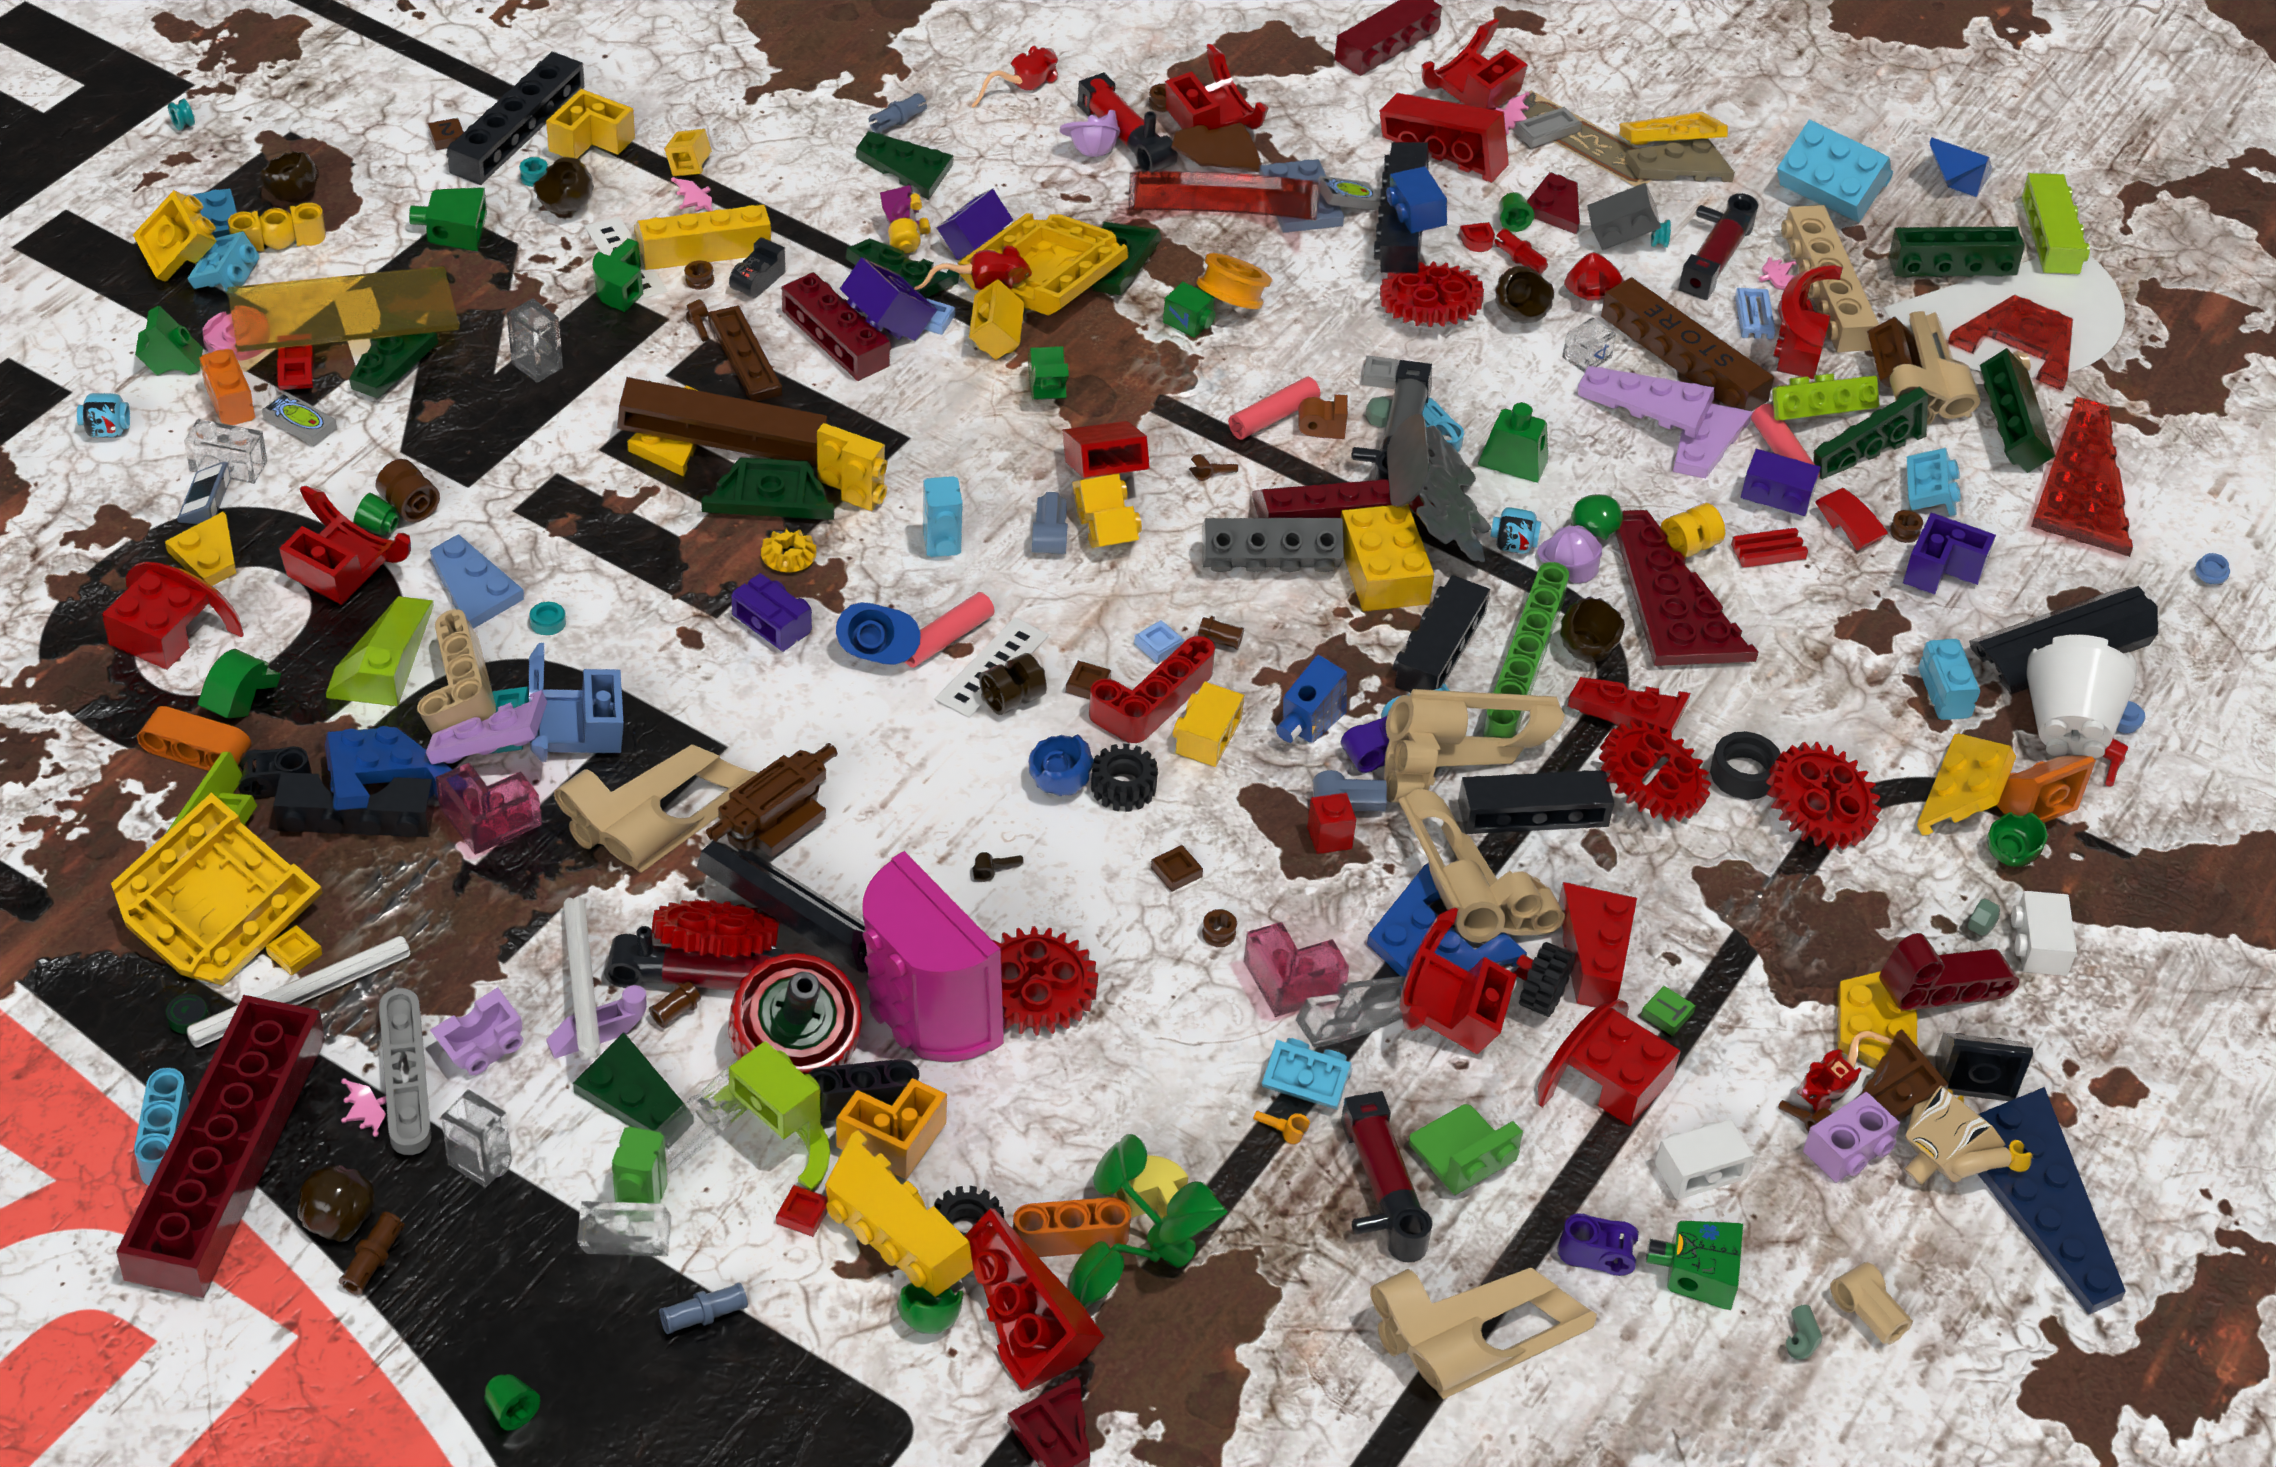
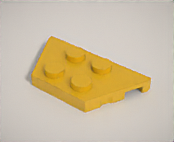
M1960 733L1954 734L1917 823L1922 836L1933 833V824L1951 817L1953 822L1956 823L1968 818L1973 813L1982 812L1998 805L2016 759L2012 747Z
M1880 972L1840 981L1837 997V1049H1841L1847 1055H1849L1853 1038L1864 1031H1871L1894 1040L1897 1031L1903 1029L1918 1047L1917 1009L1907 1011L1898 1009L1879 979ZM1864 1038L1859 1042L1858 1059L1863 1060L1867 1066L1876 1070L1881 1058L1885 1057L1891 1045L1876 1039Z

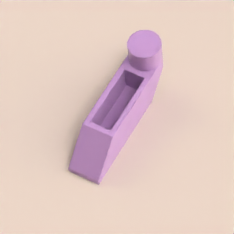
M637 985L629 986L624 989L622 999L596 1007L600 1043L618 1038L623 1032L627 1034L643 1017L647 1007L646 991L644 988ZM575 1015L567 1017L546 1039L555 1059L579 1051Z

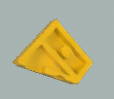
M224 512L165 541L167 552L188 572L203 579L211 586L236 574L227 518Z

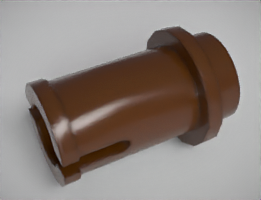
M1212 615L1210 619L1203 617L1198 631V636L1209 638L1213 642L1230 646L1237 650L1240 647L1244 634L1243 627H1236L1216 621L1215 616Z
M689 981L684 984L677 983L673 992L657 1004L649 1007V1012L655 1022L664 1028L669 1022L688 1009L695 1010L697 1003L701 1000V996L696 987Z

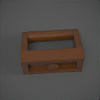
M1896 317L1867 331L1879 379L1886 387H1891L1889 378L1893 368L1902 364H1911L1922 368L1914 334Z

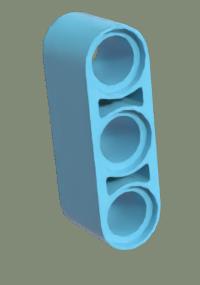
M161 1068L153 1072L146 1084L134 1152L140 1177L148 1186L189 1106L184 1077L180 1071L174 1068Z

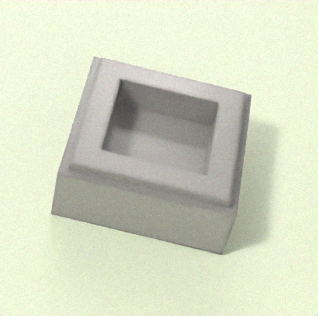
M1367 355L1362 385L1395 389V376L1399 360Z

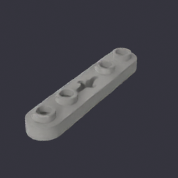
M397 988L385 993L379 1003L388 1129L392 1148L403 1155H414L425 1150L431 1142L421 1012L417 995L406 988ZM403 1058H407L409 1066V1082L403 1083L400 1072L402 1067L401 1060Z

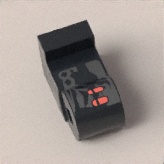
M760 237L754 243V251L743 262H739L733 268L729 277L730 288L752 298L758 297L786 272L785 247Z

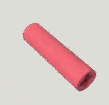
M1307 376L1231 415L1228 420L1231 432L1236 438L1242 440L1298 411V407L1304 399L1309 397L1320 398L1318 384L1313 378Z
M1763 404L1754 410L1751 420L1774 454L1815 465L1785 421L1775 420L1774 406L1772 404Z
M977 592L920 630V645L916 653L905 663L913 668L992 617L995 610L989 597L982 592Z

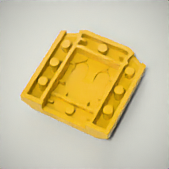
M1026 213L959 261L958 265L970 264L973 255L981 250H992L1002 254L1005 246L1015 247L1029 265L1032 276L1020 283H1013V288L1010 290L1025 302L1024 307L1026 309L1049 316L1063 308L1128 258V249L1125 244L1120 246L1117 243L1116 235L1109 230L1061 214H1050L1046 220H1034L1033 213ZM959 273L972 289L981 291V289L975 288L971 274Z
M212 792L111 883L124 923L130 931L179 974L222 986L233 978L323 893L319 884L294 863L292 865L287 863L240 822L239 816Z

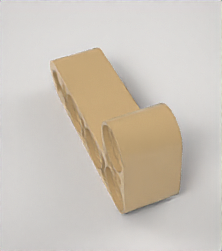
M459 609L446 611L435 622V630L448 686L427 694L417 705V711L432 735L473 717H478L481 721H484L496 713V705L479 638L464 612Z

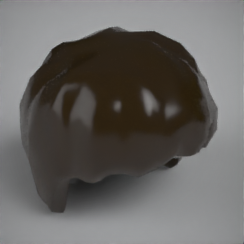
M292 151L291 153L285 152L279 157L270 160L269 164L260 172V176L265 189L276 199L295 202L303 200L315 189L319 178V170L306 152Z
M571 157L557 159L554 164L546 169V173L533 184L534 192L537 194V199L548 211L563 215L584 209L592 196L594 188L592 175L588 172L587 167L580 160Z
M1516 266L1509 268L1498 278V284L1495 287V302L1500 311L1512 322H1520L1522 324L1538 322L1552 308V300L1554 298L1553 285L1530 267Z
M1590 596L1586 599L1577 600L1567 609L1564 617L1561 619L1560 637L1563 641V646L1574 658H1578L1586 663H1598L1609 657L1616 649L1623 635L1625 622L1621 617V613L1614 609L1609 602L1604 601L1602 598L1594 599Z
M342 1165L326 1166L323 1169L312 1172L304 1182L299 1194L297 1211L298 1219L303 1222L302 1227L328 1240L332 1239L337 1242L348 1241L370 1216L374 1208L375 1195L372 1183L356 1169H346Z

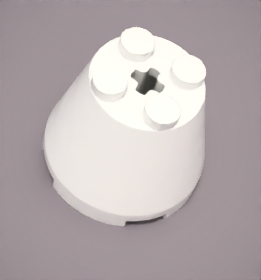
M2089 635L2054 637L2053 644L2039 650L2034 648L2028 657L2026 675L2039 738L2046 745L2047 753L2057 757L2073 754L2092 756L2093 758H2100L2105 754V749L2112 742L2136 683L2137 664L2130 652L2123 654L2108 646L2107 639Z

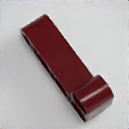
M1922 933L1911 934L1901 940L1879 975L1881 983L1898 1009L1903 1011L1998 1000L2014 992L2020 983L2019 978L1999 950L1987 949L1938 955Z

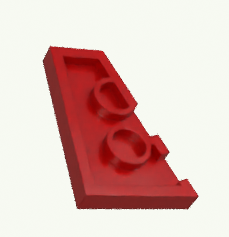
M1580 677L1569 696L1567 707L1579 710L1586 715H1593L1610 721L1617 726L1620 723L1627 725L1631 720L1637 726L1642 721H1645L1649 729H1652L1657 724L1660 732L1665 734L1668 730L1672 733L1674 732L1688 705L1691 693L1678 691L1677 697L1659 694V688L1646 686L1645 691L1628 690L1620 682Z

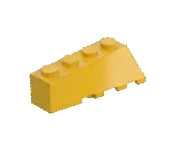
M749 205L741 208L718 209L693 214L686 213L662 218L654 217L638 220L634 225V232L637 242H639V250L645 270L685 266L698 260L716 262L747 258L754 251V243L760 237L771 241V223L765 205Z
M857 1130L851 1134L825 1183L828 1199L826 1204L827 1211L836 1223H843L850 1228L864 1245L870 1244L880 1252L887 1264L890 1266L896 1265L906 1273L909 1280L916 1287H923L934 1297H937L973 1270L969 1241L934 1206L927 1210L918 1190L909 1181L901 1184L889 1170L891 1163L882 1153L874 1157L865 1148L867 1138Z

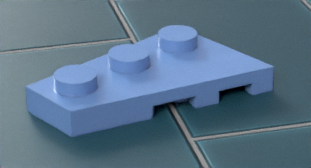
M459 534L430 550L431 561L444 587H447L455 609L464 612L473 629L524 600L523 589Z

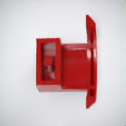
M1492 19L1479 26L1465 49L1448 64L1434 70L1435 63L1432 61L1423 63L1421 65L1422 81L1427 88L1433 90L1442 88L1465 105L1495 110L1496 107L1498 108L1521 91L1528 64L1506 49L1489 60L1481 55L1491 41L1499 23L1498 19Z
M1207 44L1206 47L1210 68L1216 83L1204 87L1192 71L1165 81L1166 110L1182 129L1205 125L1208 130L1236 123H1242L1250 129H1258L1263 125L1269 109L1266 104L1261 102L1255 103L1254 109L1243 98L1231 78L1225 55L1212 44Z
M1829 265L1808 269L1797 274L1787 284L1781 297L1780 311L1783 319L1779 330V337L1782 338L1777 339L1773 357L1779 358L1776 371L1801 377L1809 376L1810 379H1814L1830 315L1804 309L1811 283L1825 279L1840 280L1842 267Z
M301 486L299 489L303 499L326 527L317 534L301 526L279 548L288 577L342 605L385 561L397 563L405 560L411 552L410 536L405 533H398L394 537V541L371 534L341 514L323 491L308 486Z
M142 562L132 567L126 576V587L128 589L102 613L109 645L166 670L190 648L186 626L208 604L222 618L228 632L240 637L244 636L238 614L217 589L186 570L162 563Z
M1454 907L1438 915L1422 939L1403 984L1400 997V1012L1406 1029L1416 1031L1425 1025L1478 1055L1501 1033L1517 975L1486 957H1483L1468 972L1434 953L1447 931L1455 923L1458 909Z
M1618 999L1601 1004L1574 1028L1551 1059L1538 1085L1539 1106L1543 1108L1553 1097L1558 1082L1567 1066L1570 1065L1603 1086L1598 1106L1631 1127L1673 1080L1681 1050L1627 1018L1629 1006L1626 1001Z

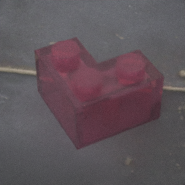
M470 763L436 777L439 807L474 855L542 825L539 794L521 771L488 786Z
M1282 922L1247 932L1244 963L1275 1017L1345 996L1349 965L1333 939L1298 949Z

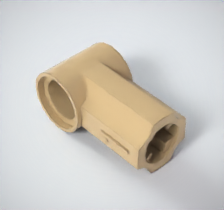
M1864 1262L1831 1282V1294L1837 1305L1847 1313L1855 1311L1883 1344L1888 1343L1891 1345L1911 1328L1913 1320L1888 1294L1885 1280L1878 1268L1873 1264Z

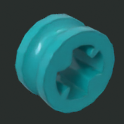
M186 99L179 100V104L173 102L168 104L170 118L177 130H182L185 124L188 126L195 125L193 111Z
M539 157L524 159L519 165L521 182L529 187H534L533 184L546 173L548 168L547 162Z
M1665 220L1664 223L1660 222L1661 228L1651 232V247H1656L1657 244H1662L1663 248L1668 247L1671 233L1670 220Z

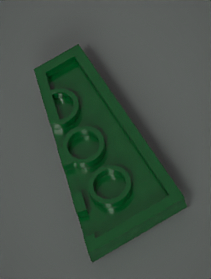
M1919 386L1913 391L1901 395L1895 402L1885 408L1876 410L1870 417L1857 425L1848 427L1842 434L1832 440L1820 444L1814 450V464L1821 467L1819 477L1825 479L1852 468L1862 457H1866L1868 460L1874 459L1880 455L1882 449L1889 446L1894 450L1903 447L1906 444V439L1911 437L1917 440L1927 437L1928 394Z

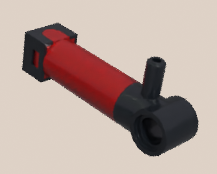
M1105 72L1079 81L1077 106L1088 117L1096 115L1100 118L1107 115L1109 110H1114L1118 127H1120L1118 138L1136 155L1137 163L1144 173L1150 174L1177 163L1178 153L1171 149L1173 140L1167 135L1160 137L1155 132L1156 113L1152 111L1146 112L1143 120L1115 92L1116 83Z

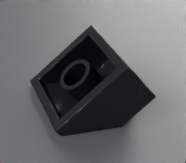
M1943 1032L1935 1055L1936 1070L1948 1083V1088L1953 1091V1095L2011 1101L2016 1099L2033 1056V1048L2021 1041Z

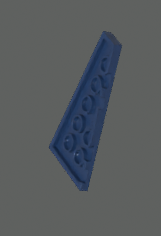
M2045 1087L1979 1113L1978 1115L1991 1124L2005 1143L2003 1147L2009 1149L2012 1141L2019 1140L2024 1144L2023 1154L2028 1152L2033 1154L2028 1170L2017 1172L2008 1166L1978 1173L1982 1181L2089 1315L2122 1301L2126 1290Z

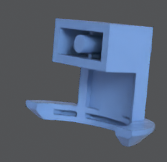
M539 643L529 656V702L532 701L530 694L542 690L547 704L536 738L530 742L531 751L541 762H547L548 752L621 753L624 723L621 670L584 669L582 690H544V643Z

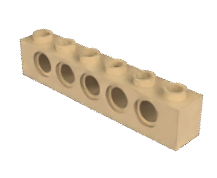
M1825 205L1789 207L1786 220H1783L1781 224L1782 237L1787 239L1791 257L1795 258L1799 266V273L1820 266L1836 265L1843 268L1840 280L1825 279L1811 283L1808 293L1809 297L1815 302L1817 313L1830 315L1826 332L1827 338L1832 341L1836 352L1872 350L1867 331L1878 326L1879 323Z

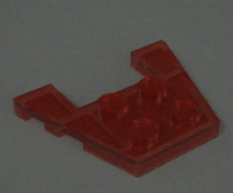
M2013 295L1950 333L1948 344L1974 354L1984 339L1990 337L2045 360L2036 380L2063 391L2068 380L2073 318L2063 315L2059 311L2036 304L2027 298Z

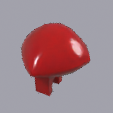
M1592 252L1585 255L1571 268L1566 276L1564 285L1570 293L1587 299V301L1600 300L1605 298L1606 291L1624 282V279L1619 270L1609 260L1598 253Z

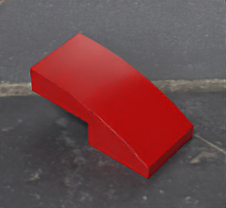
M312 337L278 339L277 372L279 390L313 388Z
M1843 487L1817 499L1815 502L1832 529L1841 526L1857 551L1882 540L1888 534L1870 509Z

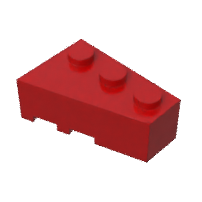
M1563 882L1558 903L1565 914V921L1562 925L1564 948L1567 947L1568 951L1575 953L1574 967L1570 975L1577 1004L1596 1008L1601 1004L1618 999L1637 898Z

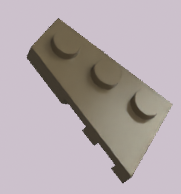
M1709 138L1691 139L1629 150L1625 157V162L1638 179L1675 180L1677 175L1693 176L1694 181H1706L1707 177H1721L1722 182H1733L1735 175L1733 169Z

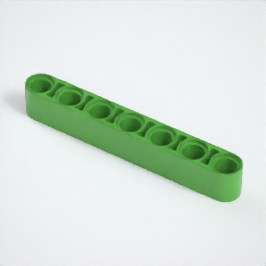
M1548 562L1541 565L1538 569L1494 693L1531 695L1564 603L1569 579V571L1564 565ZM1487 709L1483 737L1513 738L1518 733L1525 711Z

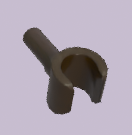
M981 852L976 856L975 865L972 868L974 879L978 882L990 881L995 876L994 869L1021 865L1024 862L1023 857L1019 855L993 858L991 854Z

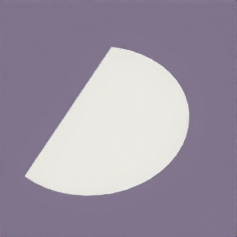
M2090 255L2088 261L2083 262L2080 274L2043 273L2040 260L2036 258L2020 263L2017 276H1980L1883 307L1890 319L1896 317L1911 332L1912 329L1909 323L1910 313L1924 311L1927 316L1936 312L1941 321L1953 359L1967 364L1972 370L1981 372L1979 366L1981 363L2006 348L2012 354L2015 351L2025 352L2031 364V368L2028 371L2030 378L2062 375L2091 365L2114 347L2122 334L2125 324L2124 302L2116 283L2101 264ZM1937 333L1933 334L1939 357L1946 360Z

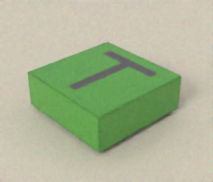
M1663 986L1642 1008L1641 1017L1673 1036L1694 1014L1696 1005Z

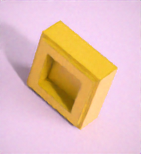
M297 925L265 946L267 955L291 976L323 955L321 946Z

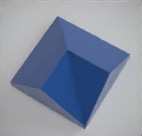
M1931 137L1929 144L1947 186L1977 197L1992 172L1990 158Z

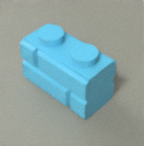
M936 477L923 480V536L927 556H951L961 553L963 502L957 477Z
M1943 639L1926 642L1918 669L1931 702L1935 705L1934 709L1938 719L1951 720L1971 717L1976 706L1975 702H1977L1980 694V688L1960 640Z

